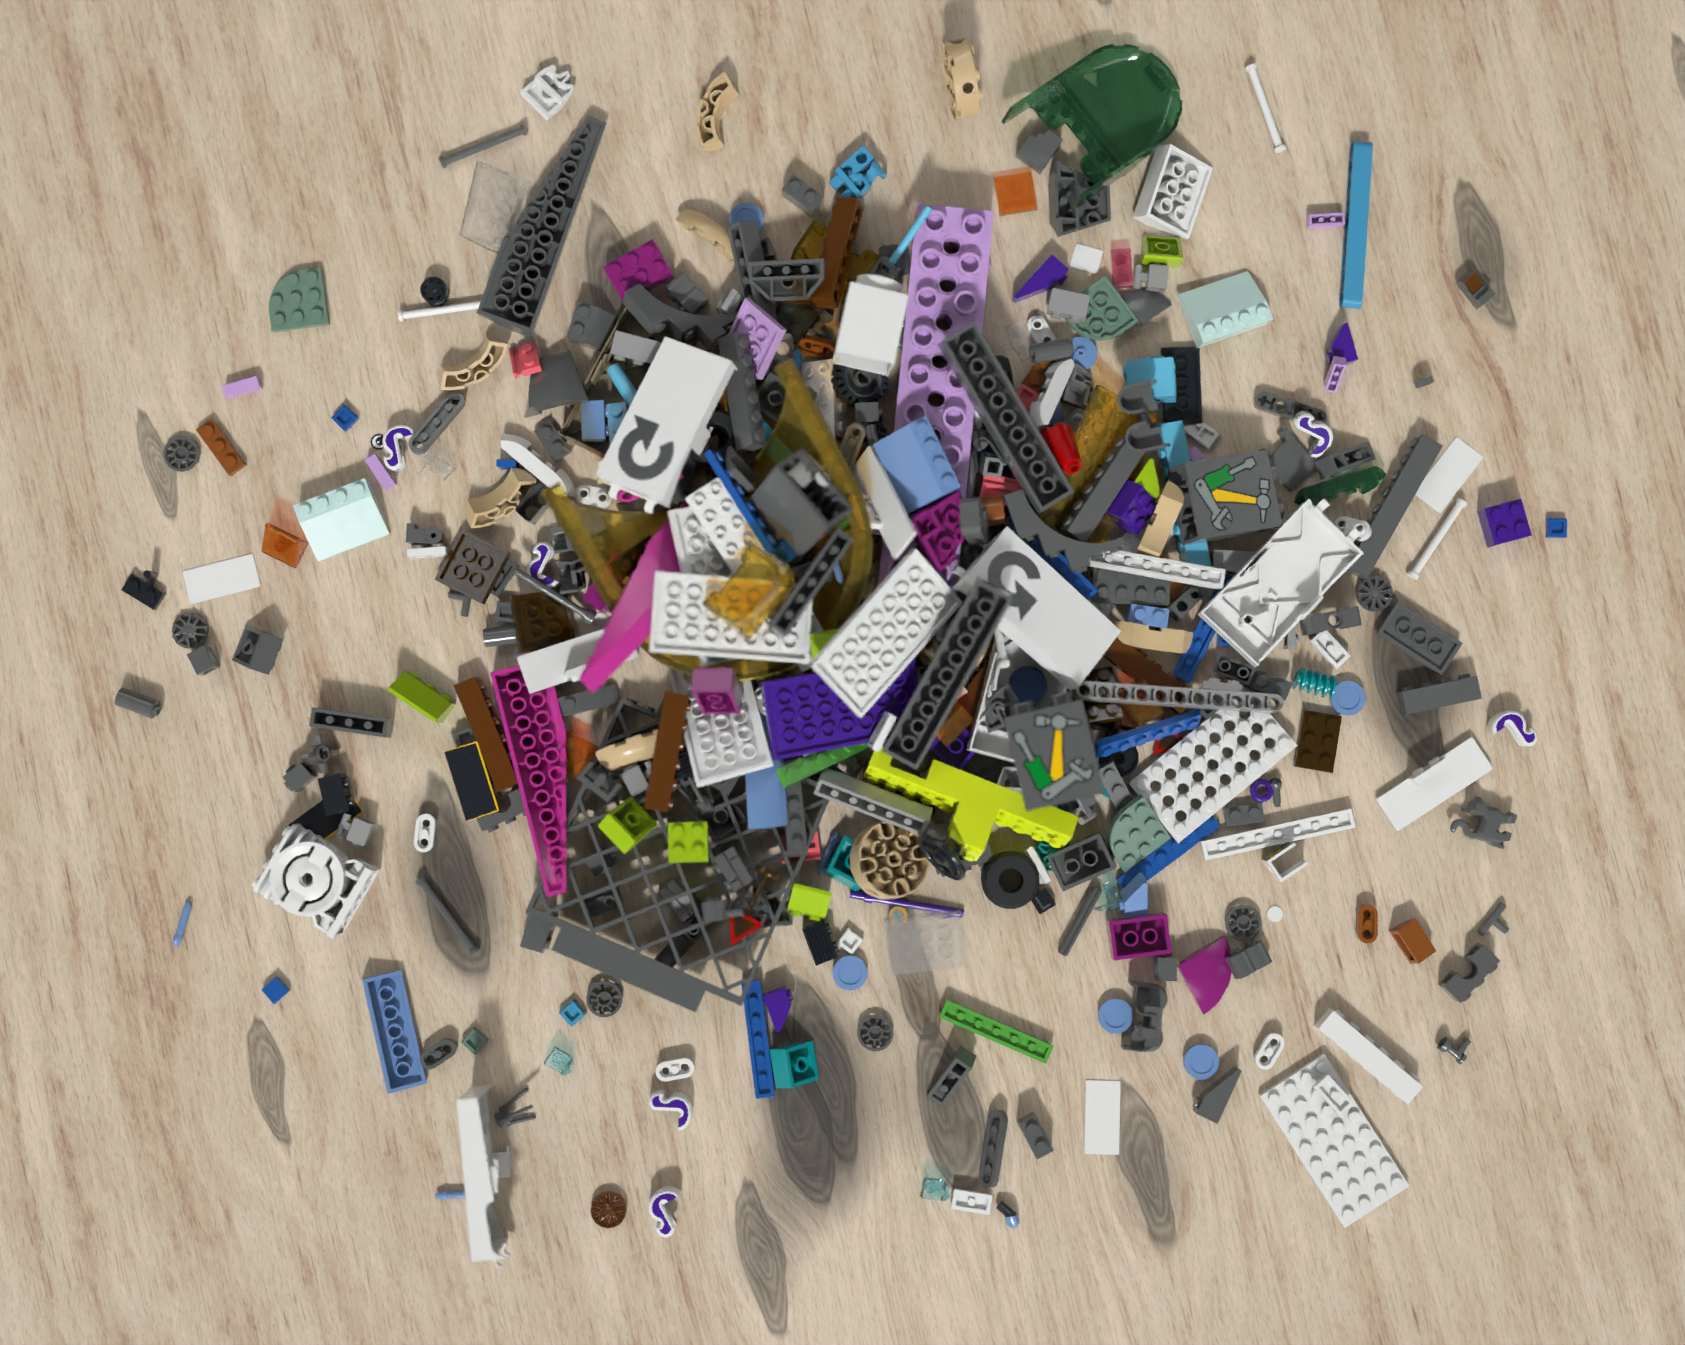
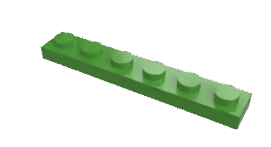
M867 743L811 753L778 768L775 772L783 788L869 747Z
M946 999L939 1015L941 1019L1045 1064L1053 1049L1052 1044Z

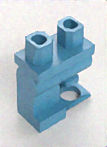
M862 146L835 170V175L830 179L829 184L834 190H837L842 185L846 187L847 190L841 194V198L861 199L862 196L871 190V183L875 181V178L880 176L882 179H885L887 173L874 160L869 151ZM870 168L866 175L862 174L865 169Z

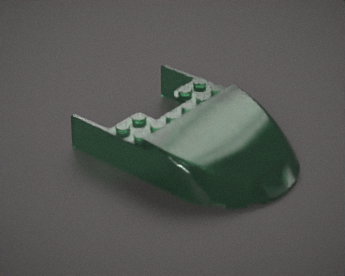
M1110 44L1094 50L1012 105L1001 122L1004 125L1026 109L1032 108L1048 128L1056 130L1065 124L1069 127L1089 152L1080 160L1079 164L1081 170L1093 183V186L1083 192L1071 206V209L1074 211L1120 177L1128 174L1174 132L1182 114V100H1180L1179 95L1180 87L1167 65L1151 52L1148 54L1139 50V47L1124 44L1123 46Z

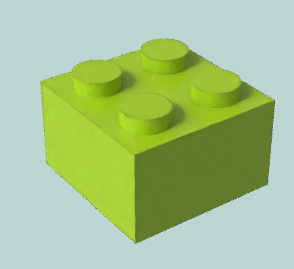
M708 822L668 823L669 863L709 862Z

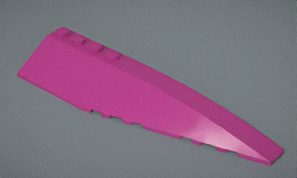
M685 500L678 509L688 508L690 506ZM669 519L648 541L645 547L646 550L641 555L636 570L632 572L631 580L627 587L624 588L611 614L612 617L604 628L601 639L595 645L596 649L593 655L589 657L579 677L592 693L650 635L655 571L681 573Z
M519 665L490 672L546 896L550 897L565 893L566 730L555 687L552 686L530 694Z

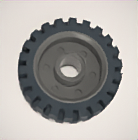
M834 364V370L831 372V375L834 377L831 379V383H835L833 390L838 391L836 396L842 397L841 401L843 403L847 402L848 406H854L855 408V403L878 402L885 395L884 391L888 388L885 384L889 383V378H885V375Z

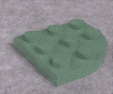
M321 267L292 272L282 278L275 286L269 300V316L273 333L330 325L323 269Z
M1103 276L1081 292V294L1090 295L1084 322L1072 323L1069 322V319L1065 318L1071 328L1079 335L1096 341L1116 338L1139 322L1106 276Z
M1140 794L1121 808L1113 818L1110 834L1108 835V846L1121 869L1127 872L1170 840L1171 837L1145 798Z

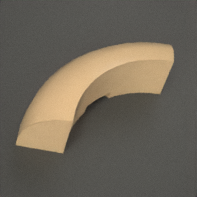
M725 72L720 74L707 87L708 90L698 105L696 131L699 142L705 151H715L724 147L720 135L721 119L728 105L739 96Z
M695 209L685 210L677 216L675 220L683 228L702 240L705 239L712 244L715 243L713 247L731 262L735 263L728 229Z
M486 335L481 348L473 357L460 364L441 365L439 373L440 389H465L467 386L475 383L478 384L485 380L500 365L506 353L508 343L499 338Z
M511 468L506 479L495 490L478 498L467 499L466 514L470 528L492 525L495 520L503 516L507 518L516 511L517 505L531 487L535 486L536 479L525 470Z
M1167 481L1136 554L1153 557L1161 555L1184 502L1183 492L1174 483Z
M1115 622V626L1121 630L1117 636L1122 643L1134 647L1186 653L1193 639V633L1186 630L1160 628V631H1158V628L1133 622Z
M658 729L600 749L595 752L599 762L610 771H618L629 765L653 758Z

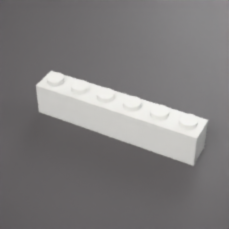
M1328 1008L1314 1026L1400 1100L1409 1104L1423 1088L1418 1083L1420 1079L1411 1072L1407 1074L1403 1070L1405 1066L1397 1060L1393 1062L1389 1058L1390 1054L1382 1047L1378 1049L1374 1046L1375 1041L1367 1034L1365 1036L1360 1034V1028L1353 1022L1347 1023L1344 1020L1346 1016L1339 1010L1333 1011Z

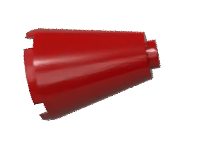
M1055 423L1054 427L1050 429L1049 427L1045 428L1040 434L1061 470L1066 474L1077 473L1082 467V461L1073 429L1066 423Z

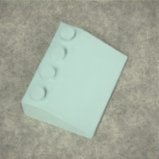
M1248 271L1177 295L1197 348L1262 327L1273 320L1266 299Z
M366 478L293 505L299 524L318 561L390 535L371 481Z

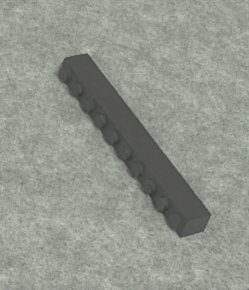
M770 662L771 680L789 677V662ZM799 757L784 758V766L798 760ZM800 780L786 787L788 825L785 826L788 858L808 855Z

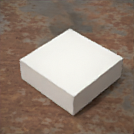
M848 927L837 941V944L850 954H853L863 941V938Z

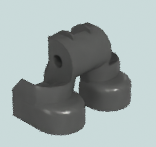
M1156 379L1129 384L1123 387L1117 396L1119 408L1125 413L1135 414L1136 424L1130 426L1125 435L1127 446L1135 452H1147L1170 447V443L1163 444L1161 435L1163 421L1151 423L1149 414L1150 412L1160 410L1154 400L1151 388L1152 385L1157 383Z
M574 522L551 523L550 531L553 532L554 553H563L571 550L578 551L579 559L574 561H556L560 577V594L578 592L586 588L584 570L599 569L605 566V560L607 559L603 551L605 543H602L601 535L579 537L578 526Z
M1128 980V983L1136 988L1137 1014L1143 1015V1021L1139 1020L1140 1025H1135L1134 1029L1131 1030L1130 1045H1121V1048L1134 1052H1153L1163 1042L1161 1025L1163 1009L1168 1001L1167 994L1157 984Z

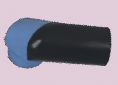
M1001 1201L996 1209L1004 1215L1006 1224L1010 1228H1016L1019 1225L1017 1213Z

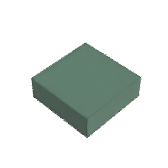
M474 1027L461 1043L476 1055L489 1039Z

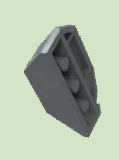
M822 258L748 262L749 282L770 302L809 300L825 279V261Z

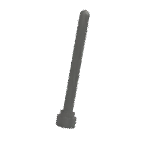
M514 569V575L579 614L584 623L590 625L594 620L597 612L593 609L580 607L521 569Z

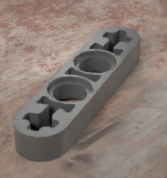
M1267 392L1259 393L1253 400L1256 409L1294 421L1295 408H1301L1307 412L1311 411L1310 413L1313 416L1319 414V418L1322 419L1320 421L1322 422L1327 420L1326 413L1321 409ZM1264 397L1266 402L1270 403L1272 402V399L1274 400L1272 406L1267 403L1261 406V402L1258 401V399ZM1278 402L1285 404L1286 409L1284 412H1279L1276 409Z

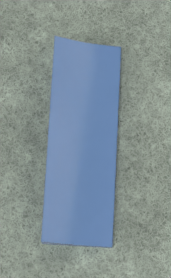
M759 711L772 758L766 716ZM772 759L773 766L745 774L748 829H768L788 825L786 787L783 788L775 770L784 766V759Z
M397 970L363 978L362 983L387 1093L390 1094L427 1084L424 1069L420 1063L421 1056L402 971Z

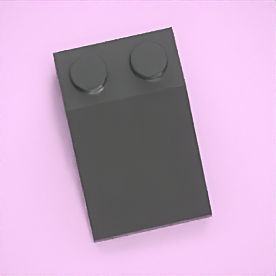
M1102 831L1047 855L1062 891L1117 868V864Z

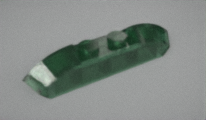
M1374 466L1307 486L1298 490L1294 503L1300 505L1310 499L1312 505L1316 506L1322 499L1334 500L1339 498L1338 494L1345 492L1346 495L1356 493L1357 489L1361 494H1365L1376 488L1387 474L1383 469Z

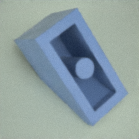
M1138 873L1120 892L1118 909L1123 912L1125 918L1148 916V889L1143 873Z

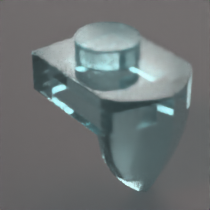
M1110 882L1102 884L1107 903L1094 907V910L1112 911L1118 909L1116 897L1119 894L1116 886H1112Z
M555 1046L545 1059L544 1065L557 1071L562 1076H566L572 1072L574 1060L572 1055Z
M924 1177L920 1197L922 1199L946 1201L950 1197V1189L944 1179Z

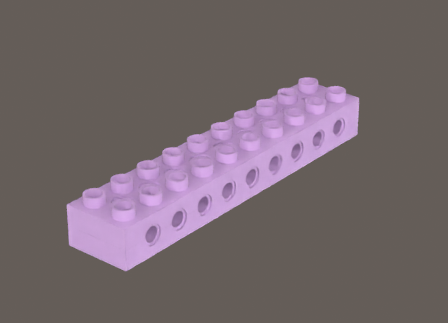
M917 204L915 221L927 204ZM928 205L932 208V211L913 237L907 293L909 297L905 313L894 432L927 416L961 486L960 492L963 499H966L974 406L937 344L974 321L982 333L994 211ZM952 245L958 252L948 254L944 251V247ZM943 283H950L954 290L947 293L942 291L939 286ZM944 320L949 323L951 328L942 331L937 328L936 323ZM936 358H942L947 366L943 369H938L933 366L932 361ZM931 396H939L943 401V405L933 407L929 404L928 399ZM916 510V511H914V512L908 514V516L913 515L914 513L918 512L919 510ZM914 538L898 558L892 557L883 539L878 586L912 548L919 547ZM961 543L955 552L957 554L956 557L940 572L928 558L926 559L951 590L958 579V575L951 573V571L956 566H959Z

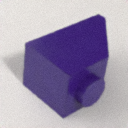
M1348 323L1343 324L1338 329L1326 350L1327 354L1325 357L1328 365H1331L1334 356L1346 358V365L1358 360Z
M785 986L763 994L776 1033L781 1030L791 1008V1001L794 1000L791 990H787Z

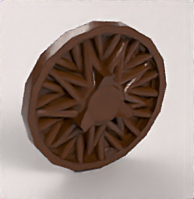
M602 1192L595 1197L591 1204V1217L600 1227L614 1228L621 1224L626 1216V1202L616 1192Z

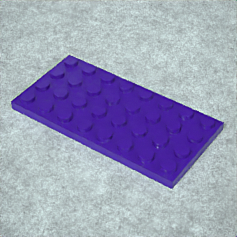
M915 658L862 718L858 717L817 673L761 682L772 759L778 760L868 743L884 711L897 717L895 720L897 723L918 685Z

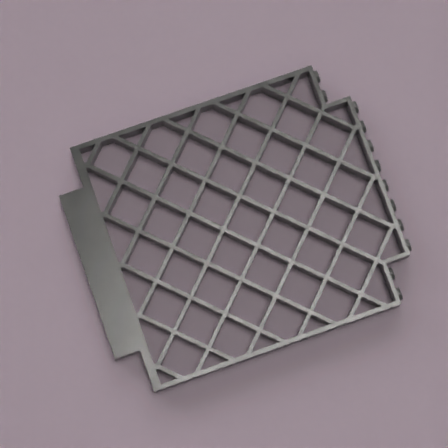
M627 697L626 700L621 698L598 750L658 727L663 700L657 713H654L655 709L647 705L640 707L636 705L637 701ZM626 706L656 719V721L628 731L622 712ZM620 720L625 733L611 738ZM595 755L592 763L598 767L600 762ZM647 761L637 763L642 772H644L643 768L646 767L644 763ZM600 763L603 772L615 780L622 777L623 770L609 775L608 770ZM811 775L801 780L813 787H816L818 783L813 781L814 777ZM680 780L681 783L676 785V789H672L671 792H676L681 787L690 796L687 789L688 786H691L689 780ZM582 784L566 820V837L568 834L588 826L598 853L570 863L566 853V871L569 873L578 898L551 908L543 889L544 884L541 877L525 912L561 928L551 950L693 1012H697L705 991L742 1006L805 856H800L793 872L787 857V851L784 850L776 827L772 828L781 853L757 863L765 865L783 857L791 880L787 888L767 896L764 889L761 891L762 898L767 904L768 913L772 920L770 929L767 933L750 940L744 937L742 943L715 953L704 926L712 922L703 923L692 894L720 883L728 905L732 907L731 898L723 882L726 878L716 871L717 879L690 889L680 863H669L668 861L646 870L636 845L633 847L642 872L614 882L604 856L620 849L614 846L602 851L592 825L602 821L609 812L590 819L583 802L587 790L590 789ZM722 793L725 802L714 806V809L703 815L700 812L697 813L689 803L693 815L676 822H691L693 820L700 822L699 817L727 807L737 834L709 845V856L712 864L715 863L712 849L740 839L750 866H747V869L749 871L752 870L759 886L760 879L755 870L757 863L753 864L743 837L762 829H748L741 832L731 808L732 804L746 800V794L728 801L726 794ZM616 796L614 801L616 806H619L621 803L618 796ZM645 798L637 800L636 802L639 805H643L645 802ZM823 799L806 807L803 805L804 819L810 832L807 840V849L811 845L828 805V799ZM822 806L812 828L806 812ZM579 808H581L585 821L572 826ZM655 810L661 828L649 832L641 841L664 833L668 843V825L665 826L660 811ZM600 858L610 885L582 895L573 868ZM676 864L686 891L659 902L648 875ZM644 877L654 904L627 915L617 887ZM612 890L622 917L595 927L585 900ZM784 894L774 917L768 900ZM688 896L699 923L671 934L660 906ZM539 897H541L545 912L535 908ZM580 902L590 931L555 917L552 914ZM656 908L667 936L639 947L629 919ZM624 921L634 950L599 936L596 933ZM700 927L711 955L683 966L673 938ZM765 938L755 961L749 944ZM668 940L679 970L640 952ZM745 946L753 966L748 978L727 985L717 957ZM713 959L724 988L717 987L684 971ZM746 983L741 996L729 992V989Z

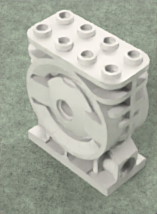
M293 824L291 827L287 826L282 833V836H284L282 841L277 843L272 851L274 854L271 860H267L262 868L264 872L261 877H257L252 885L254 892L264 895V898L267 900L271 899L274 901V904L280 905L292 914L312 917L314 926L325 932L326 936L331 939L343 936L381 868L370 865L360 858L349 860L346 853L340 847L324 840L322 836L314 834L310 829H305L301 824ZM315 846L311 856L299 858L291 864L286 873L285 885V869L288 863L298 855L309 853L311 847ZM332 857L333 860L330 864V868L333 874V883L329 893L319 902L307 904L306 907H304L306 901L318 899L328 891L331 885L332 875L327 864L329 863ZM308 873L313 877L311 884L306 881ZM353 880H355L357 884H355L351 891ZM343 902V906L338 914L332 911V909L338 907Z

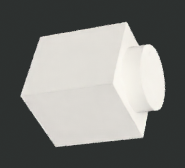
M870 274L857 276L856 283L850 282L831 363L885 376L889 375L895 362L909 295L902 294L903 286L899 282Z

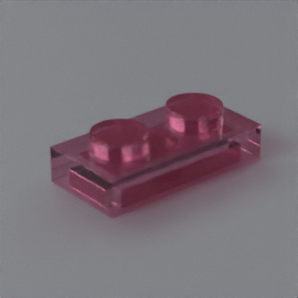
M1131 248L1111 249L1114 288H1132Z

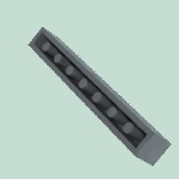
M1424 434L1417 438L1415 437L1411 441L1409 453L1402 457L1400 469L1396 470L1391 476V485L1382 492L1381 497L1383 499L1380 504L1377 503L1374 506L1371 520L1368 519L1366 521L1372 529L1371 536L1365 541H1354V544L1364 554L1347 571L1362 580L1369 577L1443 445Z

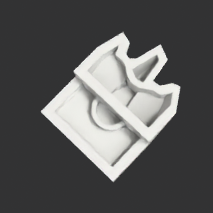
M555 65L541 70L535 75V80L521 90V95L546 120H549L563 108L572 95L574 88L573 84H566L570 78L568 70L556 74Z

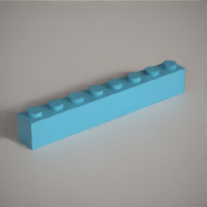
M1182 420L1162 424L1161 435L1163 444L1170 443V447L1158 449V458L1162 461L1163 466L1161 473L1166 483L1169 481L1167 470L1185 462H1191ZM1176 519L1173 533L1177 537L1176 549L1181 557L1180 562L1212 567L1207 542L1183 545L1178 520Z

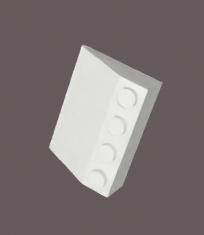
M1172 144L1157 146L1133 218L1150 227L1189 239L1213 168Z

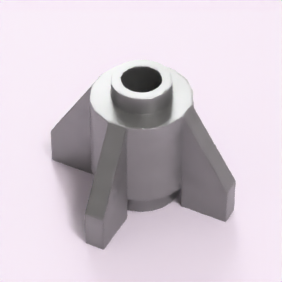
M322 734L314 735L307 746L301 751L303 763L320 774L328 772L327 763L325 762L329 759L330 755L339 753V749L329 751L326 746L321 745L324 744Z

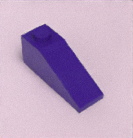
M1051 255L1014 295L1012 301L1017 303L1055 288L1057 284L1062 285L1068 278L1066 274L1069 269L1054 255Z

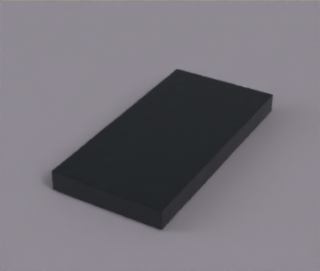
M1161 348V356L1174 358L1176 375V402L1162 403L1163 423L1181 420L1183 424L1202 423L1200 348Z

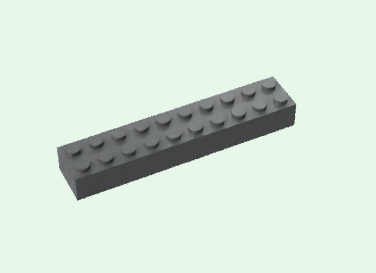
M974 321L938 343L937 345L1035 512H1043L1074 493L976 322Z
M979 576L976 578L894 729L890 733L882 752L916 770L919 768L1012 602V594Z

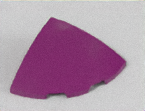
M960 490L935 501L909 516L917 532L914 536L915 541L939 572L952 562L957 555L955 552L959 544L964 541L960 525L959 502L960 499H963Z
M1225 935L1177 963V968L1203 1015L1221 1000L1231 979L1232 972L1225 959L1231 950Z

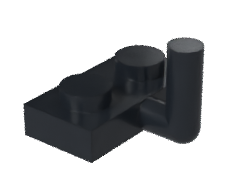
M149 570L144 571L143 576L147 578L146 581L131 574L121 590L149 608L157 610L166 595L152 586L158 574Z

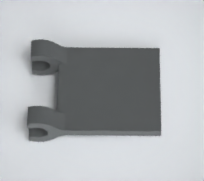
M1285 427L1277 433L1285 442L1271 455L1268 453L1269 460L1275 463L1277 478L1289 491H1292L1316 466L1314 464L1315 461L1295 440L1290 430Z

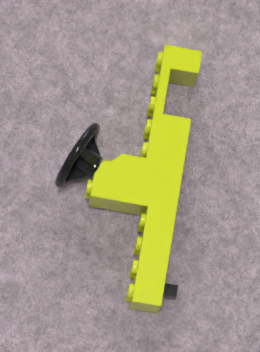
M883 748L879 752L873 750L863 776L870 783L882 784L886 789L902 792L908 798L915 797L926 805L939 807L941 811L953 812L947 827L949 837L940 840L932 834L922 833L918 835L917 843L926 859L937 870L956 881L964 879L966 875V870L959 859V855H962L965 860L977 861L985 850L994 821L999 826L1013 828L1019 834L1031 835L1034 840H1043L1052 847L1063 848L1072 838L1079 818L1068 813V806L1062 803L1057 808L1048 806L1026 811L1022 794L937 760L932 761L925 778L922 779L890 766L893 757L882 752Z

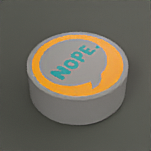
M893 906L889 910V920L893 924L902 925L907 921L908 913L904 907Z

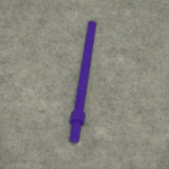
M850 890L849 898L864 900L865 903L872 904V902L961 917L964 915V909L900 898L880 900L868 895L866 892Z

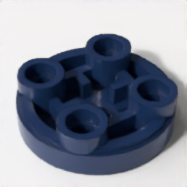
M1023 666L1016 669L1008 679V684L1015 692L1020 703L1033 700V704H1035L1044 697L1047 690L1045 676L1040 670L1032 666Z

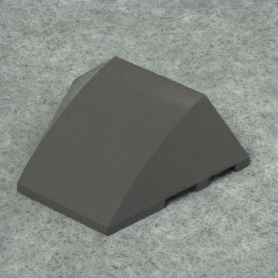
M1055 161L1048 185L1049 222L1056 235L1060 237L1110 221V183L1093 175L1081 173L1074 167L1064 166L1062 162Z
M570 350L540 357L542 371L530 376L524 417L528 418L542 414L543 410L566 404L578 405L590 401L583 389L584 384L580 381L577 374L578 369Z

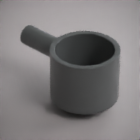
M721 896L706 898V902L701 903L703 923L728 920L729 917L745 915L744 907L728 909L727 900H722Z

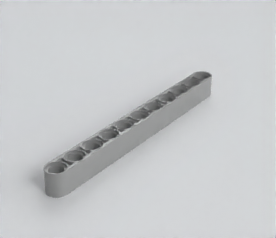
M1083 681L1080 686L1072 690V695L1075 699L1094 702L1257 713L1277 712L1284 705L1280 695L1268 693ZM1080 686L1086 688L1087 693L1085 696L1080 694ZM1099 687L1105 690L1106 694L1104 697L1099 695ZM1118 689H1122L1124 691V698H1120L1118 696ZM1137 690L1143 692L1144 697L1142 700L1137 697ZM1157 691L1162 694L1163 698L1161 701L1156 698L1155 694ZM1176 692L1181 695L1180 702L1175 699ZM1194 694L1199 695V703L1194 701ZM1214 695L1219 698L1218 705L1213 702L1212 698ZM1233 696L1238 700L1237 706L1233 705L1231 701ZM1251 698L1256 700V707L1251 705ZM1270 699L1275 702L1274 708L1269 705Z

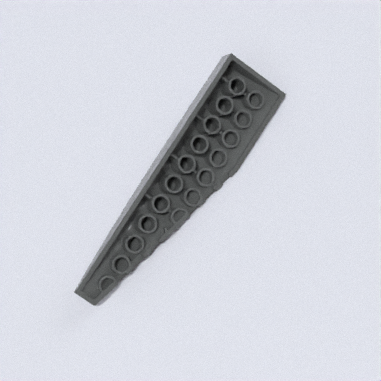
M590 116L587 117L572 142L567 146L561 158L558 159L552 171L532 197L528 206L523 210L517 222L512 226L511 231L502 241L477 310L478 315L513 332L530 338L533 337L600 145L606 122Z

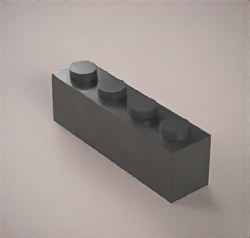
M1469 673L1459 675L1458 680L1452 681L1451 677L1440 679L1439 684L1433 685L1432 681L1421 683L1420 688L1414 689V685L1402 687V691L1396 692L1401 715L1482 699L1477 676L1470 677Z
M312 707L309 727L391 738L394 719Z

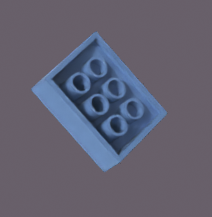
M927 416L904 426L873 444L878 458L907 514L960 490L961 486Z

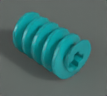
M1301 667L1294 676L1292 689L1299 685V691L1302 692L1304 687H1307L1308 694L1314 689L1315 696L1321 691L1322 698L1328 693L1329 699H1331L1336 688V677L1334 675L1328 677L1327 673L1321 675L1320 671L1314 673L1312 669L1306 671L1305 667Z

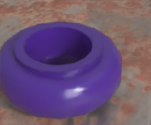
M1257 779L1250 786V795L1257 802H1266L1271 799L1273 788L1268 780ZM1259 785H1264L1267 789L1264 796L1257 794L1256 790Z

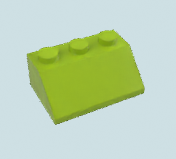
M404 671L388 687L387 691L435 723H443L456 705L452 702L453 698L444 692L441 695L436 691V686L428 681L425 684L420 680L421 676L413 671L410 673Z

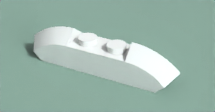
M1070 358L1060 359L1047 369L1045 373L1047 379L1042 387L1045 391L1039 394L1036 402L1031 403L1029 415L1039 432H1042L1049 424L1075 364Z
M501 435V448L562 499L576 497L574 485L567 473L562 468L554 472L556 468L549 462L544 464L540 461L541 456L533 449L531 452L529 451L532 443L516 435Z

